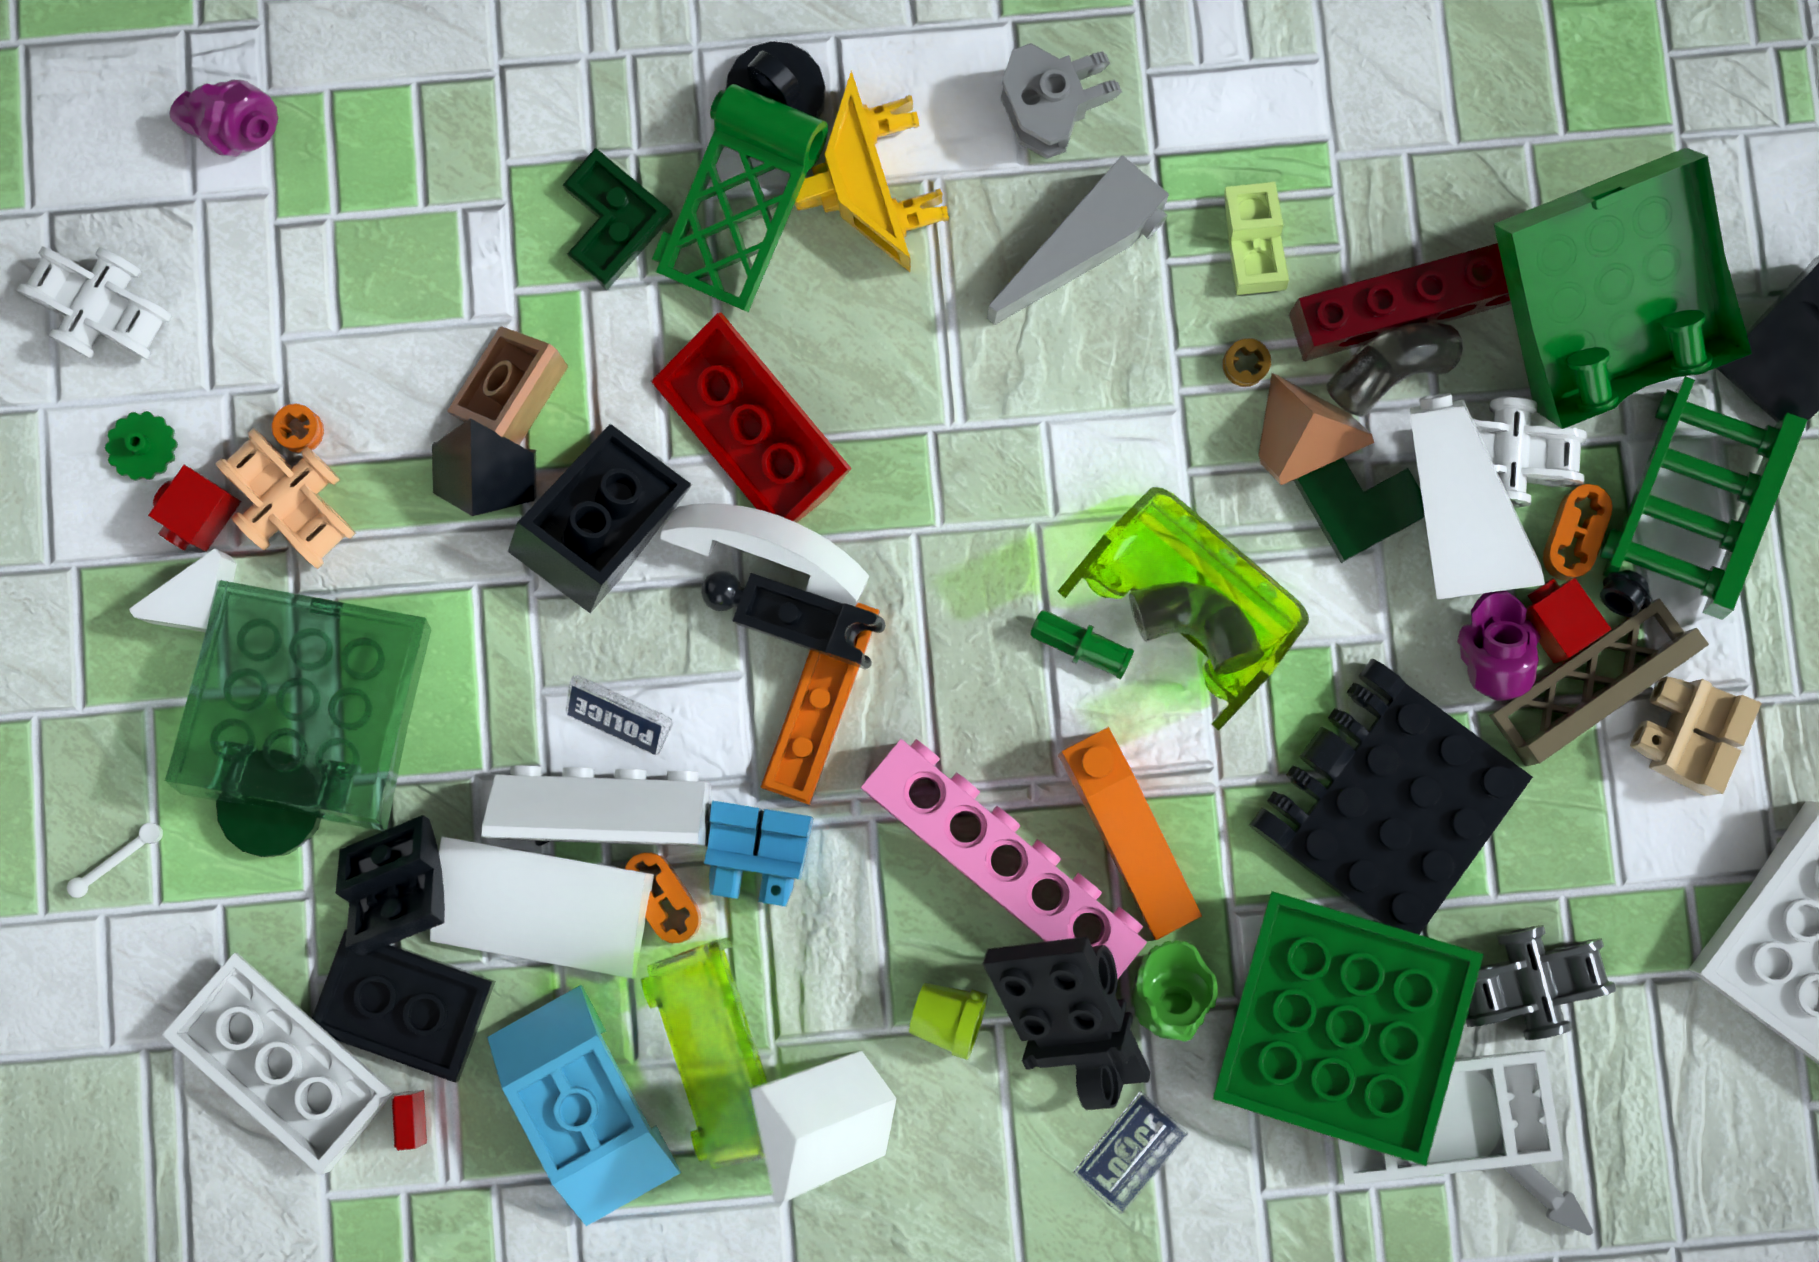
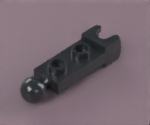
M716 571L708 575L702 583L701 594L703 601L708 607L716 611H727L737 607L732 620L737 625L833 657L836 660L862 669H868L872 665V661L860 649L855 648V638L863 631L881 633L885 630L886 626L884 619L873 612L846 603L843 604L750 573L745 588L741 587L735 575L725 571Z

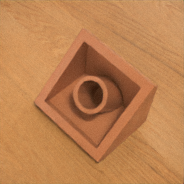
M500 326L447 412L463 422L471 418L493 430L499 436H504L520 445L564 375L568 365L559 351L551 344Z

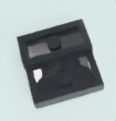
M424 815L339 849L335 893L349 902L345 948L360 957L444 923L445 901L441 862L430 819Z

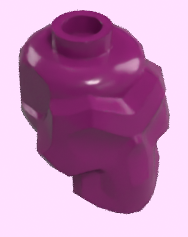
M233 79L214 85L207 83L197 87L191 93L185 90L175 99L169 111L170 119L174 124L187 134L200 139L205 146L218 155L237 157L242 152H251L261 148L271 139L278 123L277 107L271 97L245 80Z
M1505 590L1483 593L1471 609V623L1462 626L1457 643L1460 645L1461 659L1468 666L1467 673L1473 688L1481 694L1499 701L1521 697L1531 690L1536 680L1539 661L1537 644L1541 637L1536 626L1530 620L1525 619L1526 607L1515 596Z

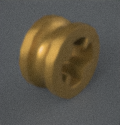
M1244 338L1235 342L1225 353L1222 361L1223 371L1233 384L1241 387H1250L1259 383L1268 374L1271 366V355L1268 348L1262 342L1253 338ZM1241 351L1245 356L1254 353L1259 359L1254 365V368L1259 369L1258 373L1252 375L1248 370L1239 373L1234 366L1239 361V358L1234 356L1235 353Z

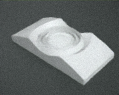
M1544 1050L1456 1059L1427 1166L1337 1139L1345 1186L1563 1161L1546 1052Z

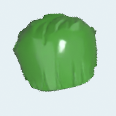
M1167 941L1161 946H1154L1142 959L1132 990L1134 1014L1138 1018L1140 1025L1149 1029L1156 1036L1183 1042L1191 1040L1199 1026L1204 1023L1205 1015L1216 1006L1218 985L1215 974L1205 964L1196 947L1188 944L1186 941Z

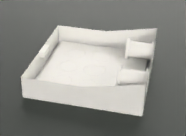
M1805 801L1750 887L1688 970L1818 1065L1819 802Z

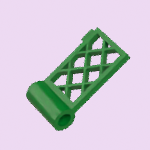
M732 84L726 91L720 90L712 102L710 116L714 119L715 130L672 234L663 231L652 260L659 262L656 273L749 313L807 172L818 161L824 149L828 135V124L817 117L737 84ZM726 147L739 153L746 172L721 182L716 165L723 148ZM750 158L764 164L753 168ZM774 169L790 174L783 194L766 201L757 177ZM710 179H711V180H712V183H713V186L710 187V188H707V186H708V184H709V181H710ZM749 181L758 205L733 215L725 191ZM717 195L726 219L702 229L696 215L699 205L702 201ZM776 208L772 218L769 210ZM762 214L767 227L763 242L746 249L737 224ZM690 227H692L694 233L687 236ZM729 228L738 253L714 263L705 238ZM697 242L706 267L687 275L673 269L681 249ZM757 254L755 261L752 265L749 257H752ZM742 261L747 280L740 296L737 297L725 292L717 271ZM709 275L713 286L699 279Z

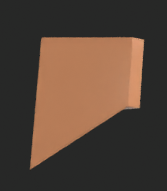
M1274 373L1271 374L1258 456L1261 465L1280 485H1284L1374 443L1372 434L1350 413Z

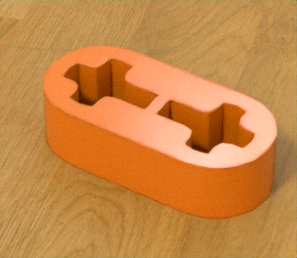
M1593 484L1580 485L1566 494L1559 505L1543 552V562L1546 570L1558 580L1569 581L1573 578L1577 579L1590 571L1596 561L1613 508L1610 496L1601 487ZM1588 497L1591 499L1590 508L1597 511V515L1587 518L1581 528L1577 526L1581 517V510L1575 507L1574 504ZM1574 537L1578 539L1574 548V555L1581 558V561L1566 568L1564 566L1565 558L1558 554V550L1568 547Z
M642 852L633 856L627 862L625 869L640 872L638 866L643 862L648 867L658 865L661 869V873L655 878L664 893L657 897L653 889L650 891L645 915L654 932L662 940L669 943H683L692 939L698 933L701 926V913L671 864L663 856L652 852ZM667 898L676 910L686 908L689 911L690 916L684 921L687 930L682 934L677 928L667 930L663 924L669 919V914L662 905V902Z

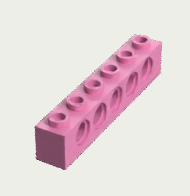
M900 739L861 786L862 791L1044 942L1076 938L1073 933V924L1076 918L1084 913L1095 915L1101 923V934L1091 945L1092 947L1105 945L1110 949L1116 964L1118 980L1147 944V941L1138 935L1143 926L1122 908L1118 907L1114 913H1111L1099 903L1097 899L1102 892L1081 874L1077 873L1073 879H1070L1056 866L1061 861V858L1044 843L1037 839L1030 846L1015 833L1021 825L1000 807L996 806L992 812L984 808L975 800L980 791L956 772L949 779L935 767L940 758L923 743L916 739L909 746ZM923 779L933 781L940 790V799L937 804L927 809L915 806L909 796L912 785ZM963 812L973 814L980 823L978 837L966 843L956 840L950 831L952 818ZM1010 846L1018 852L1021 860L1020 867L1012 876H1001L992 868L991 856L997 847ZM1042 879L1054 881L1061 891L1058 905L1051 910L1038 908L1032 899L1033 887Z

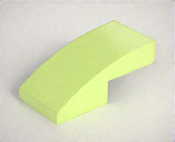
M1276 182L1225 187L1227 231L1236 295L1287 290L1289 276L1281 239L1283 220Z

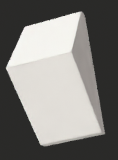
M214 548L129 608V611L134 618L151 624L223 635L237 564L230 555Z

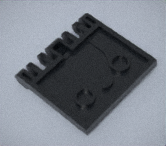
M1370 659L1359 674V678L1387 699L1389 703L1386 705L1378 696L1360 684L1353 682L1347 691L1348 696L1357 705L1365 708L1377 717L1375 722L1367 731L1350 714L1334 708L1328 719L1333 725L1358 743L1356 748L1353 749L1347 742L1330 730L1320 727L1299 757L1307 765L1330 781L1329 785L1325 788L1304 770L1292 766L1286 774L1291 783L1317 800L1310 811L1306 814L1290 798L1284 794L1273 792L1267 802L1298 826L1294 831L1289 825L1264 808L1260 809L1249 826L1376 922L1420 935L1533 776L1406 684L1394 671L1381 662Z

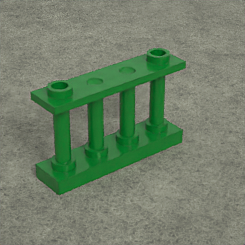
M1685 376L1675 391L1666 389L1660 401L1655 418L1663 420V423L1620 531L1610 529L1599 557L1608 560L1602 574L1606 577L1611 572H1618L1623 561L1701 589L1700 595L1708 597L1702 613L1723 620L1734 611L1808 420L1786 413L1775 427L1767 425L1763 429L1687 402L1695 380ZM1681 421L1756 448L1755 454L1763 456L1757 473L1749 471L1745 476L1668 448L1678 422ZM1662 467L1738 495L1737 501L1745 503L1738 521L1730 519L1727 523L1651 495L1650 493L1660 468ZM1642 514L1718 541L1719 548L1726 550L1720 568L1712 566L1708 570L1632 542Z

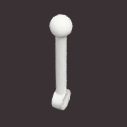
M155 823L144 824L139 830L138 837L84 877L71 879L67 884L68 894L74 898L84 896L90 884L144 844L159 842L163 836L162 828Z

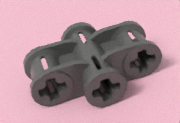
M1544 925L1522 928L1497 935L1498 943L1505 945L1509 961L1480 966L1469 1007V1015L1466 1018L1467 1027L1497 1023L1524 1014L1527 1029L1523 1031L1525 1040L1544 1039L1573 1030L1571 1022L1564 1020L1560 1005L1592 999L1616 991L1615 983L1607 979L1600 954V949L1604 947L1602 938L1579 941L1545 951L1541 938L1546 934Z

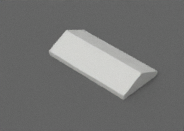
M862 1051L844 1055L750 1089L775 1203L792 1199L886 1154L897 1098Z

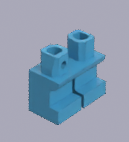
M712 800L709 841L704 864L711 865L709 873L710 895L739 899L743 870L763 873L758 902L787 907L794 888L795 879L801 880L814 818L812 816L764 809L759 851L756 856L763 810L756 807Z

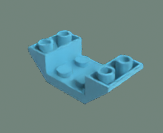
M580 985L487 1038L501 1087L547 1176L558 1193L581 1221L588 1226L677 1176L681 1171L657 1125L650 1128L601 1035L606 1032V1029L583 986Z

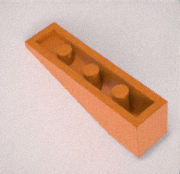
M1107 727L1061 751L1058 757L1154 939L1158 940L1202 917L1144 794L1110 728Z

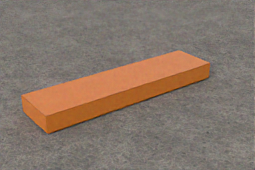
M861 603L856 605L858 608L877 615L880 613V610ZM863 631L855 638V648L860 649L864 655L872 636V631ZM810 650L760 788L807 805L811 804L860 669L859 667Z

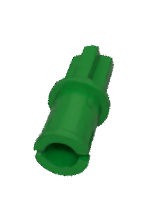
M1041 610L1031 628L1030 635L1033 639L1072 656L1073 663L1077 664L1078 660H1081L1115 675L1120 680L1134 653V649H1128L1092 632L1094 627L1092 625H1088L1086 629L1047 610Z

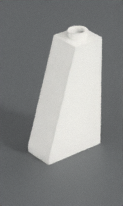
M1451 393L1435 394L1420 398V406L1410 408V418L1437 600L1545 585L1541 564L1464 400L1452 401Z

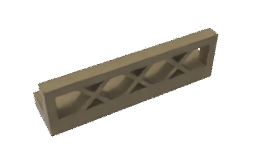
M1658 598L1651 602L1649 607L1641 609L1636 616L1628 618L1532 686L1529 692L1521 697L1512 699L1489 716L1525 766L1540 764L1710 644L1698 628L1684 632L1661 599ZM1651 616L1656 618L1671 639L1658 649L1637 646L1640 624ZM1628 633L1627 644L1616 642ZM1604 649L1626 652L1623 673L1615 679L1595 675L1598 653ZM1635 654L1646 656L1634 665ZM1587 662L1586 673L1574 671ZM1564 677L1584 681L1581 703L1574 708L1554 704L1556 684ZM1594 683L1605 685L1592 694ZM1546 690L1544 702L1533 701L1535 697ZM1523 706L1543 710L1540 731L1526 741L1508 718V716ZM1552 712L1564 714L1551 723Z

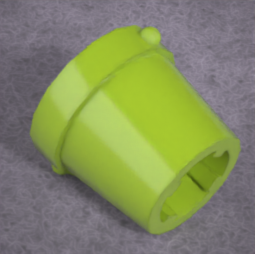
M924 983L915 1003L909 1033L952 1052L953 1056L968 1060L982 1024L988 994L973 989L970 992Z

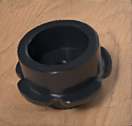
M1632 570L1611 572L1608 577L1604 578V588L1600 592V598L1603 604L1614 613L1624 617H1634L1640 609L1647 608L1651 604L1652 599L1649 596L1648 582L1637 572Z

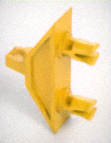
M851 70L825 151V162L812 167L814 176L805 178L795 201V206L798 211L823 205L825 213L839 210L841 218L911 273L910 256L904 240L906 232L940 221H948L947 206L935 207L942 204L943 193L940 188L934 192L897 202L896 198H891L875 144H877V138L913 127L918 128L920 125L917 111L911 112L913 111L911 95L873 108H868L866 104L862 105Z

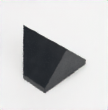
M470 418L432 444L433 493L471 516L533 502L536 499V450L525 449Z

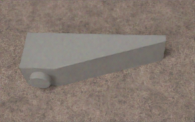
M1122 155L990 303L987 319L996 325L1128 249L1142 234L1149 239L1168 216L1163 210L1169 193Z

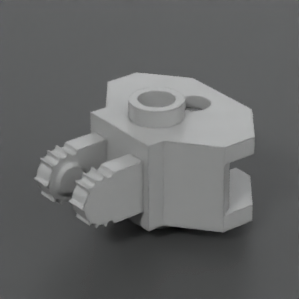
M1032 43L1012 50L1002 80L1001 101L1019 144L1046 159L1066 152L1075 122L1084 119L1087 110L1112 101L1122 93L1119 83L1115 80L1106 81L1085 90L1082 88L1080 80L1102 72L1110 64L1107 55L1103 51L1071 61L1069 55L1059 59Z

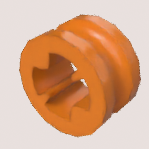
M290 404L281 408L274 416L272 433L277 442L291 452L302 454L301 451L306 447L314 450L321 443L324 435V426L320 417L305 405ZM295 418L302 423L309 420L310 425H304L308 433L302 439L295 435L287 437V433L292 432L288 425Z

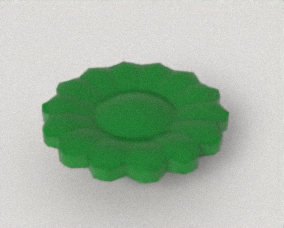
M144 411L140 415L136 412H131L126 419H118L115 428L108 432L107 436L110 441L105 444V451L110 454L108 462L116 467L117 473L121 476H129L134 481L142 478L152 480L156 474L165 473L168 464L175 460L174 451L178 446L177 441L173 438L175 431L166 424V420L161 416L154 417L148 411Z

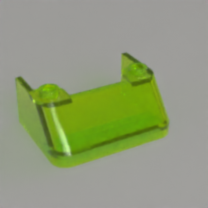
M1160 487L1150 488L1101 537L1057 591L1066 598L1084 579L1094 593L1104 598L1121 599L1131 591L1206 655L1208 659L1202 666L1205 685L1214 696L1227 701L1211 723L1218 731L1271 676L1309 623V615L1297 598L1181 499Z

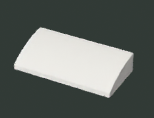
M441 838L439 857L444 885L445 917L443 924L430 929V941L626 978H635L654 874L461 839Z
M233 953L161 1034L319 1176L330 1172L394 1092L238 953Z

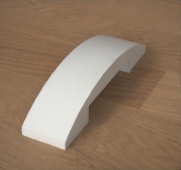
M705 503L677 507L660 535V540L705 556H709L716 543L720 542L810 575L806 588L807 592L855 607L869 578V575L846 552L818 533L784 517L745 506Z

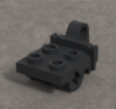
M1079 937L987 949L983 966L1020 1040L1027 1041L1022 1062L1027 1070L1034 1067L1048 1068L1075 1065L1077 1094L1085 1110L1114 1108L1118 1103L1124 1084L1149 1082L1151 1072L1131 1031L1132 1013L1125 1012L1127 1006L1125 998L1116 999L1115 997L1117 991V969L1114 957L1107 946L1092 947L1088 937Z

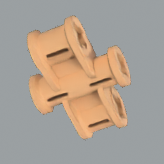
M253 428L248 433L249 440L227 460L221 458L215 463L220 471L254 503L243 514L236 512L231 519L262 550H266L270 546L269 539L276 532L280 531L310 564L319 569L324 564L322 558L344 537L351 539L356 534L352 527L318 495L329 483L335 485L340 479L309 447L301 451L303 458L291 467L281 453Z

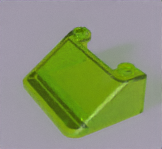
M730 937L718 939L647 965L649 976L641 978L643 993L649 1008H659L697 1129L691 1131L690 1135L699 1162L708 1160L713 1169L765 1159L750 1089L766 1084L768 1080L725 952L726 949L733 947Z

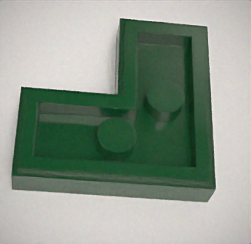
M597 148L589 154L563 184L565 191L598 217L597 221L567 255L575 264L608 290L673 217V213Z
M1344 457L1293 480L1341 563L1425 518L1421 489L1408 468L1364 492Z

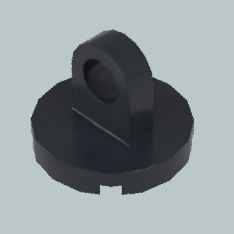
M770 41L753 46L736 59L727 75L726 89L732 84H737L817 118L820 117L824 110L826 88L820 66L808 52L791 43Z

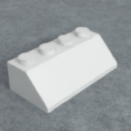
M511 766L510 775H495L482 823L481 837L500 840L708 847L711 784L698 781L699 772L667 771V780H646L647 771L637 769H615V779L594 778L593 768L563 767L562 777L542 776V767Z

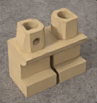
M1668 676L1661 678L1654 687L1650 703L1672 713L1667 726L1664 728L1648 720L1642 721L1636 729L1630 747L1652 760L1649 765L1650 769L1701 795L1724 794L1742 751L1735 747L1744 746L1762 703L1744 695L1735 696L1712 687V684L1704 679L1687 682Z

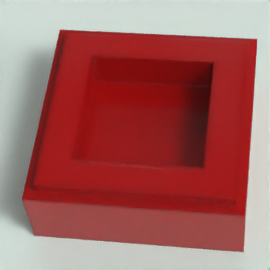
M424 1090L406 1091L395 1095L392 1098L394 1148L397 1151L411 1150L427 1144Z

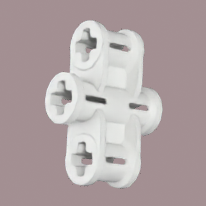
M42 246L39 251V255L42 257L27 284H20L17 291L53 312L65 316L59 328L51 329L48 336L91 359L95 353L91 347L97 336L101 334L126 350L148 360L151 354L148 349L161 324L169 322L172 314L149 300L125 290L132 277L138 278L141 270L114 253L99 247L95 253L98 260L90 272L64 256Z
M1520 397L1495 398L1490 400L1489 409L1494 413V422L1473 419L1514 508L1526 507L1531 504V495L1526 493L1527 483L1551 487H1577L1584 484V475L1579 472L1581 444L1586 442L1587 432L1570 427L1561 429L1560 427L1530 426L1531 414L1537 411L1536 401Z

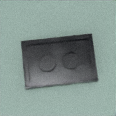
M345 929L312 1019L337 1041L455 1083L458 1082L496 981L393 944L359 957L345 948L347 929Z

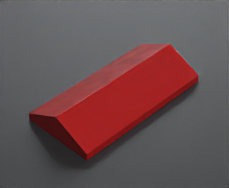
M722 312L717 313L651 380L653 385L758 510L766 511L797 523L826 500L852 469Z

